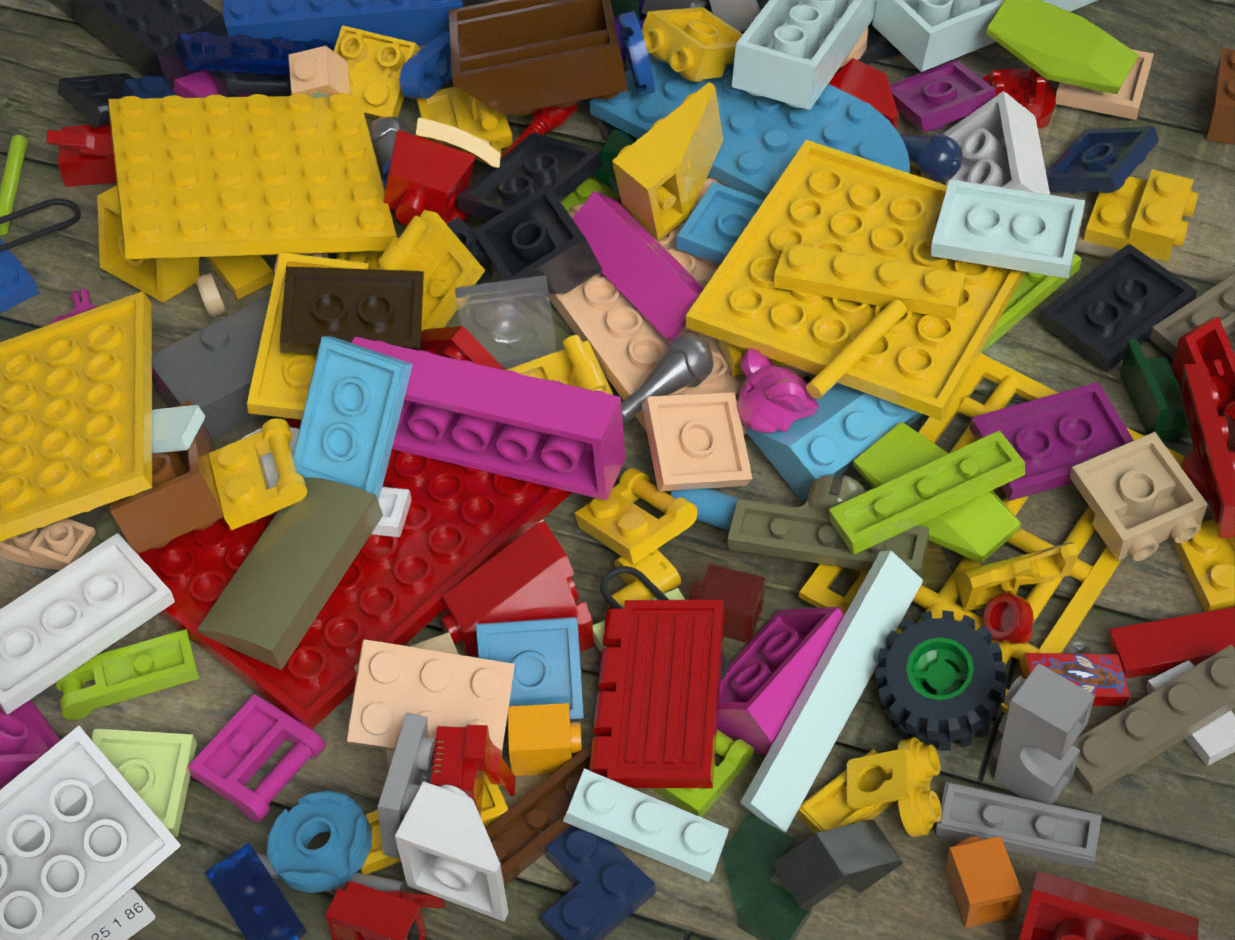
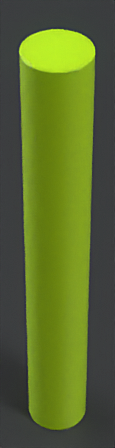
M14 135L11 138L0 186V217L11 214L13 211L28 140L22 135ZM10 221L0 224L1 236L8 233Z

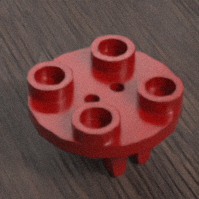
M1005 68L993 70L982 78L996 89V96L1004 91L1035 115L1038 129L1049 125L1051 115L1056 106V94L1049 81L1041 77L1032 68L1031 71Z

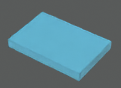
M322 336L293 454L297 473L303 478L326 479L375 494L379 501L413 364L332 336Z

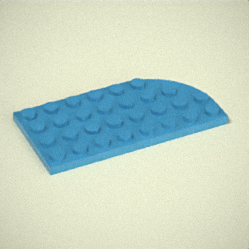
M648 53L655 83L654 93L643 96L637 95L634 88V83L637 82L635 73L632 74L631 70L628 69L625 72L628 91L620 92L617 96L610 99H597L595 97L590 100L591 115L639 139L650 130L656 121L665 118L679 107L688 95L697 92L708 82L712 83L716 88L723 143L708 176L737 191L762 200L766 199L805 140L910 173V162L906 146L890 121L869 103L863 102L830 84L826 86L810 110L802 107L796 108L782 101L765 96H754L747 91L732 87L734 64H726L722 77L703 79L702 82H693L683 78L680 72H675L671 68L670 63L660 61L654 58L652 53Z

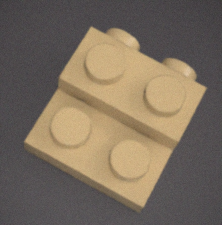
M1155 432L1073 466L1070 474V479L1095 513L1092 525L1117 561L1129 556L1134 561H1142L1156 552L1159 547L1158 543L1173 538L1176 543H1183L1194 537L1201 528L1200 525L1208 504Z

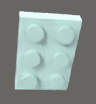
M949 179L931 244V256L1069 279L1084 213L1085 200Z

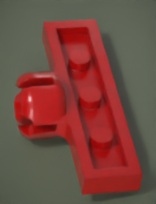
M1204 364L1184 365L1180 398L1192 438L1193 451L1187 454L1179 465L1206 502L1209 500L1219 538L1235 537V451H1229L1227 447L1229 438L1227 419L1224 415L1218 416L1217 385L1215 381H1208Z

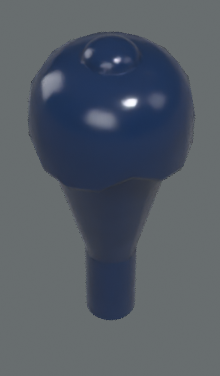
M935 133L932 137L900 134L908 152L909 162L921 172L920 177L943 183L952 179L961 168L962 149L953 138L940 133Z

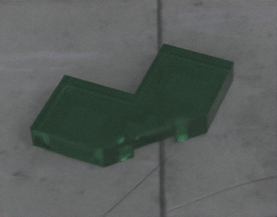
M749 813L721 855L738 927L759 940H794L812 914V908L805 912L798 905L790 891L771 881L777 872L772 863L792 850L794 838Z

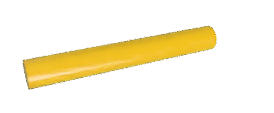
M893 299L807 384L806 389L808 393L815 399H821L906 314L907 309L904 303L898 299Z

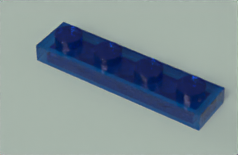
M201 31L194 34L178 33L176 49L186 69L290 75L289 54L327 46L334 51L332 43L320 39H312L310 41H294L285 37L263 39L252 38L244 34H236L233 37L217 36Z

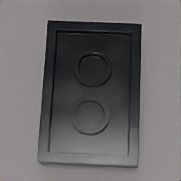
M532 132L500 159L499 168H489L456 196L458 209L461 212L491 220L549 184L560 202H562L602 166L601 151Z
M1128 243L1041 310L1039 323L1108 372L1124 359L1128 340L1137 339L1139 345H1142L1150 338L1152 327L1195 300L1197 290Z

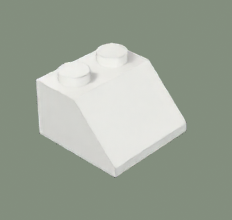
M423 781L395 834L407 886L505 921L508 915V906L500 862L473 799L469 798L465 792L451 785L438 787Z

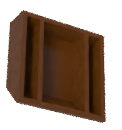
M497 0L449 10L451 69L454 86L503 115L514 113L515 115L523 116L531 114L539 108L554 105L564 108L576 104L579 100L595 97L597 99H610L617 96L620 92L628 91L610 0Z

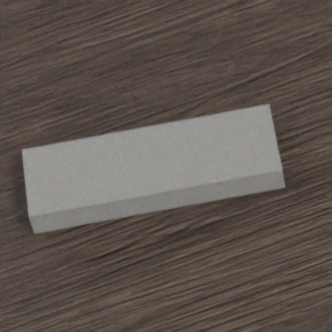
M946 782L941 804L942 817L937 824L936 836L959 841L970 837L989 839L1001 836L1006 851L1087 869L1093 868L1102 815Z

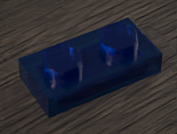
M247 843L204 872L246 940H298L308 933L250 843Z

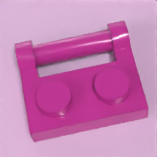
M254 694L190 763L188 769L191 777L237 806L249 819L259 823L270 812L269 804L309 758L316 759L326 748V744L313 730ZM286 739L294 744L254 791L244 786Z

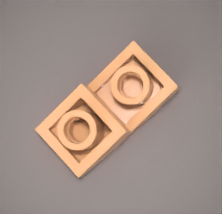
M65 518L46 527L37 528L6 539L0 543V557L37 568L61 570L81 556L96 535L93 527Z

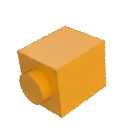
M569 703L508 707L509 756L511 771L515 776L553 774L573 758L572 754L579 753L582 750L581 723H571Z

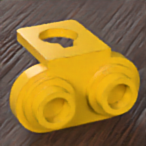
M914 737L901 740L898 750L849 760L847 762V804L852 809L898 800L900 817L907 833L913 838L928 835L933 824L940 822L942 817L939 798L934 791H931L930 787L932 777L940 774V759L936 748L933 745L926 746ZM881 768L887 774L892 773V779L885 780L877 790L872 792L861 791L860 780L868 770Z

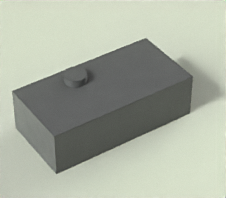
M271 294L152 354V380L156 393L168 408L178 406L191 400L193 405H199L205 415L203 424L213 441L261 416L248 413L247 401Z

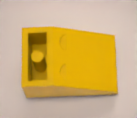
M708 82L697 92L688 95L679 107L665 118L656 121L647 133L632 145L624 147L618 156L612 160L622 206L658 242L691 215L723 143L716 88L712 83Z

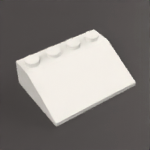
M80 726L76 727L0 790V940L73 939L181 846Z

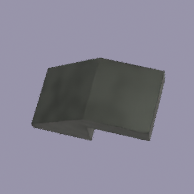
M874 819L815 833L772 864L798 905L806 912L848 882L859 893L863 892L901 866L903 862Z

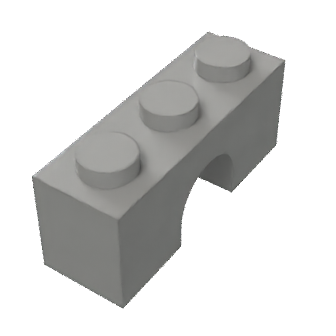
M1039 663L1027 679L1019 676L1010 687L1004 699V704L1009 709L998 728V731L1003 736L993 753V758L998 760L994 781L1024 799L1053 805L1074 776L1080 750L1072 744L1088 723L1095 695Z

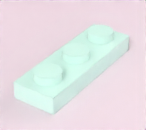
M584 769L563 819L568 824L709 882L714 874L729 831L728 828L587 769Z

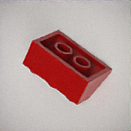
M1037 871L1019 940H1198L1199 918Z

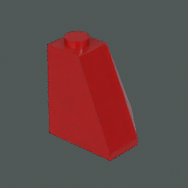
M545 521L534 525L442 596L445 616L440 618L441 627L444 634L450 633L454 644L459 643L466 656L479 658L476 625L478 623L578 617L580 651H586L594 647L593 621L585 601L578 602L577 589L571 578L574 572L569 559Z

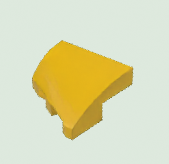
M1065 543L1014 558L958 571L955 575V580L964 611L984 609L989 601L998 594L1009 593L1016 595L1021 585L1054 581L1055 577L1069 576L1079 555L1076 543Z

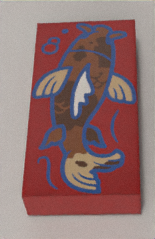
M1025 653L1019 662L1024 679L1028 678L1039 663L1095 695L1092 706H1125L1131 697L1118 654Z

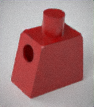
M398 130L389 164L383 203L388 204L389 209L396 211L397 220L406 226L409 225L414 216L420 217L424 210L436 212L444 221L457 204L456 196L469 185L476 155Z

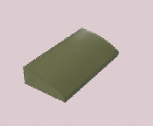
M311 477L304 478L308 491L306 497L298 503L277 512L198 627L199 634L282 670L383 517L375 494L331 480Z

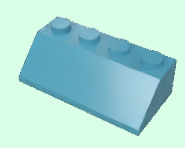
M836 383L821 399H816L819 404L816 413L812 416L795 420L787 432L776 430L774 433H762L754 431L753 428L750 430L746 429L745 431L804 503L808 499L813 481L827 474H834V480L853 467V461L901 421L910 426L925 414Z

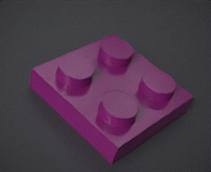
M959 60L951 61L890 84L897 110L922 132L939 130L949 122L967 117L996 97V89Z

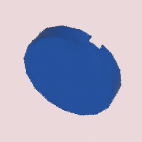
M635 11L621 14L617 18L618 23L621 25V31L619 32L628 69L631 70L632 74L635 73L637 82L634 83L636 93L640 96L654 93L655 83L638 18Z

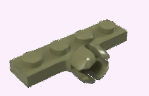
M827 474L820 476L812 482L807 502L800 507L744 499L737 500L727 539L728 547L731 550L870 571L880 551H892L921 578L929 540V528L915 526L855 555L852 554L829 518L830 508L866 492L858 481L848 476H843L839 496L831 492L835 475Z

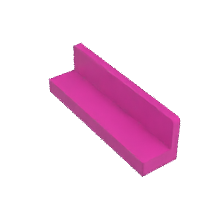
M594 191L573 217L574 222L588 241L603 269L601 272L666 339L672 340L686 326V314L704 287L617 200Z

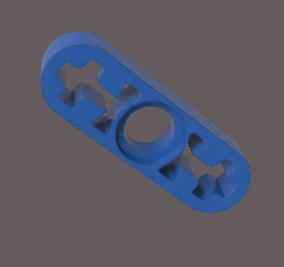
M443 31L404 63L400 73V87L405 97L428 99L452 79L450 31Z

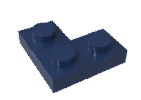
M572 825L545 847L546 858L575 885L571 891L541 915L542 926L556 940H603L656 893L655 883L611 841Z

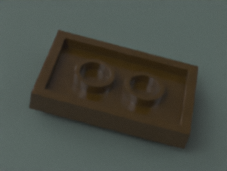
M286 266L280 333L281 353L318 354L322 336H332L350 343L354 337H359L372 341H383L390 345L416 351L421 350L424 271Z

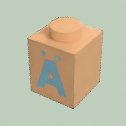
M327 46L289 54L292 94H306L312 98H330L333 94L341 93L350 95L348 62Z

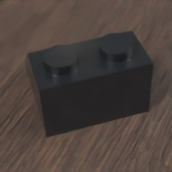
M549 184L473 230L476 238L511 292L566 294L603 271L585 236Z

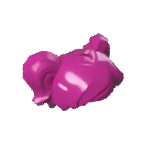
M748 348L741 359L740 366L747 378L742 385L737 401L738 414L741 424L749 430L753 428L754 431L762 433H774L776 430L787 432L795 420L809 417L816 413L819 404L808 393L806 389L808 383L786 367L774 366L767 356L761 354L760 350Z

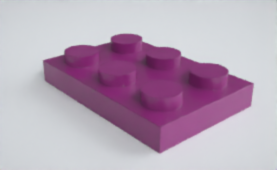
M1099 382L972 417L969 427L976 441L1000 430L1024 460L1025 475L1001 486L1009 501L1073 483L1070 479L1073 466L1134 441Z

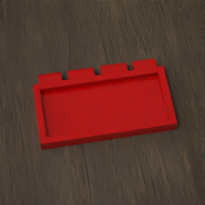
M625 600L624 609H609L606 611L603 645L607 648H604L601 653L598 688L602 692L597 694L593 733L598 737L592 739L589 771L630 788L713 789L725 624V605L723 600Z

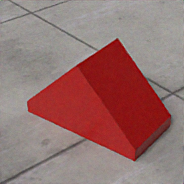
M1215 316L1179 338L1171 369L1181 388L1184 365L1203 363L1208 381L1216 382L1218 389L1217 412L1218 416H1221L1225 407L1235 401V354L1219 316Z

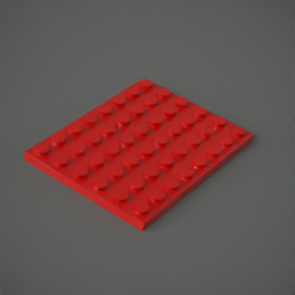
M289 418L286 422L289 424V427L300 429L302 420ZM392 449L382 487L408 489L411 496V503L401 536L392 537L375 534L369 536L282 670L199 634L197 630L278 511L234 530H231L223 517L205 529L190 531L172 539L161 548H150L138 555L171 590L175 602L159 614L180 631L187 629L189 638L281 711L312 730L354 692L356 681L354 666L359 662L363 639L404 646L444 610L442 598L444 594L534 525L542 521L572 492Z

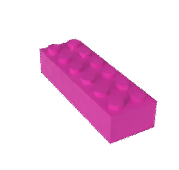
M354 337L351 342L353 344L413 364L392 449L608 500L626 459L621 398L619 396L610 395L603 391H592L570 386L555 380L548 381L526 376L511 370L504 371L482 366L467 360L460 361L438 356L423 350L416 351L394 346L383 341H372Z

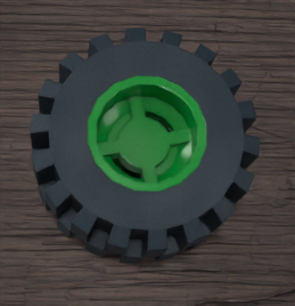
M942 610V618H932L931 611L920 613L921 622L914 624L911 618L901 622L902 633L898 634L892 630L886 637L887 649L880 648L877 657L879 668H876V681L881 707L885 709L886 719L891 727L898 725L899 735L904 739H910L914 735L926 746L930 745L931 742H938L940 751H951L950 742L959 741L961 747L964 748L972 744V734L975 732L981 738L990 732V720L997 723L1001 715V703H1004L1006 696L1005 662H1002V650L998 642L992 643L991 632L984 625L976 631L975 620L967 615H964L961 621L954 620V611Z

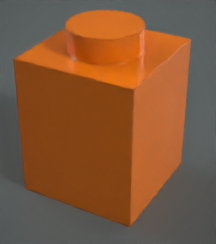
M998 836L989 839L970 837L960 841L956 846L950 847L945 874L964 927L970 928L1016 917L1022 891L1002 837Z

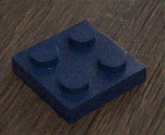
M1154 126L1084 129L1046 172L1049 192L1074 194L1090 191H1101L1102 193L1117 191L1125 184V180L1146 159L1148 153L1159 142Z

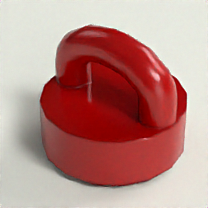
M1009 593L998 594L992 598L986 606L983 615V625L991 632V639L1009 645L1017 643L1027 644L1031 640L1034 616L1030 603L1023 597Z

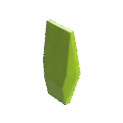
M1004 0L985 32L1047 80L1116 95L1139 57L1137 53L1085 18L1041 0Z
M901 421L853 461V466L873 489L949 453ZM992 490L917 526L929 528L930 541L982 564L1020 531L1021 522Z

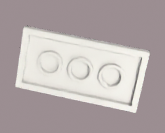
M119 533L0 609V707L6 715L175 602L171 590Z

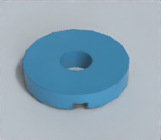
M328 790L310 793L298 799L300 804L293 807L289 812L285 809L276 818L268 834L267 856L278 877L292 889L307 893L332 890L351 879L364 865L372 847V828L363 809L348 795ZM322 832L331 833L328 842L324 846L315 850L308 849V844L315 835Z

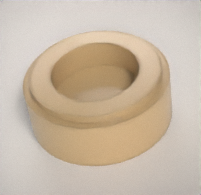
M210 272L197 277L196 283L210 317L215 318L228 313L213 273Z

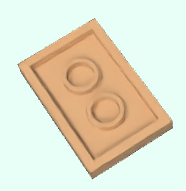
M363 639L345 743L395 751L406 713L427 717L428 737L432 739L436 738L437 726L467 727V725H488L491 741L502 751L515 664Z

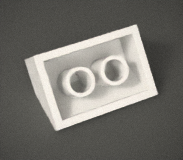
M1004 91L943 133V135L956 140L962 149L961 168L951 180L1050 195L1035 115Z

